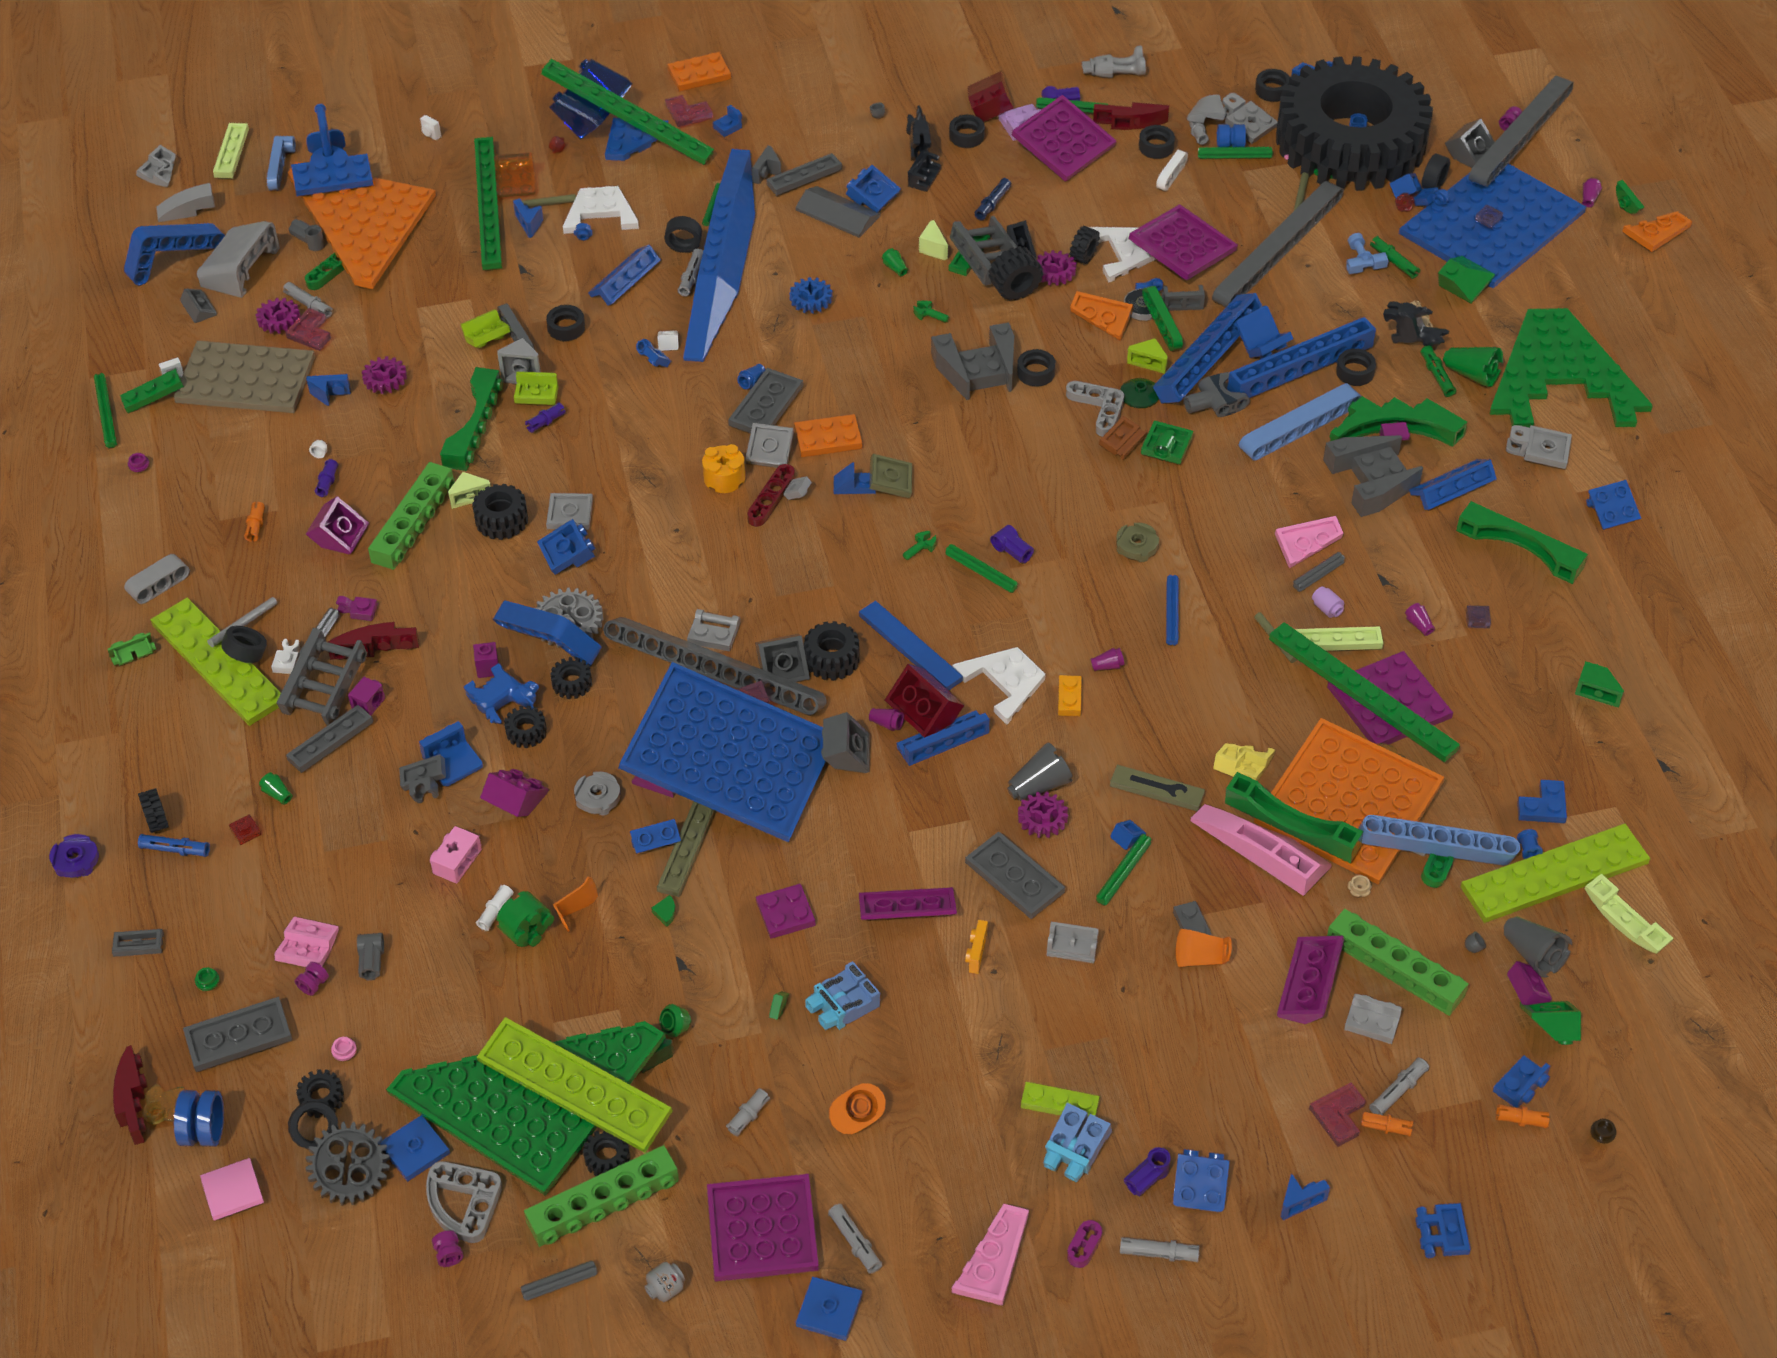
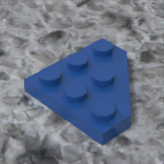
M613 118L605 151V160L625 161L630 158V154L646 150L651 147V143L658 139L620 118Z

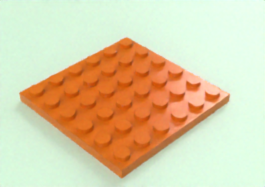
M1320 718L1271 794L1302 813L1324 820L1343 821L1356 828L1360 826L1363 819L1368 815L1419 822L1443 784L1444 776ZM1254 818L1255 824L1292 838L1317 855L1357 875H1363L1369 881L1378 885L1400 852V849L1362 843L1354 859L1349 863Z

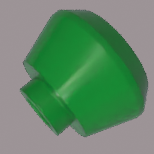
M668 1004L660 1014V1027L668 1037L675 1038L688 1030L691 1024V1016L685 1008L675 1004Z

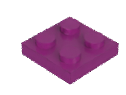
M801 884L756 896V903L770 939L816 926L815 918Z

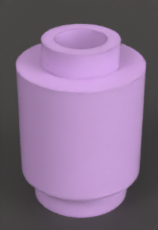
M1322 586L1313 593L1312 600L1314 605L1329 618L1337 617L1343 612L1344 601L1331 589Z

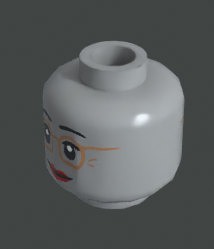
M663 1262L647 1273V1285L644 1287L653 1300L657 1297L660 1301L666 1302L682 1291L685 1277L675 1263Z

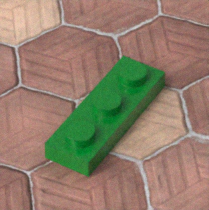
M174 369L120 395L125 410L129 414L184 386L179 373Z

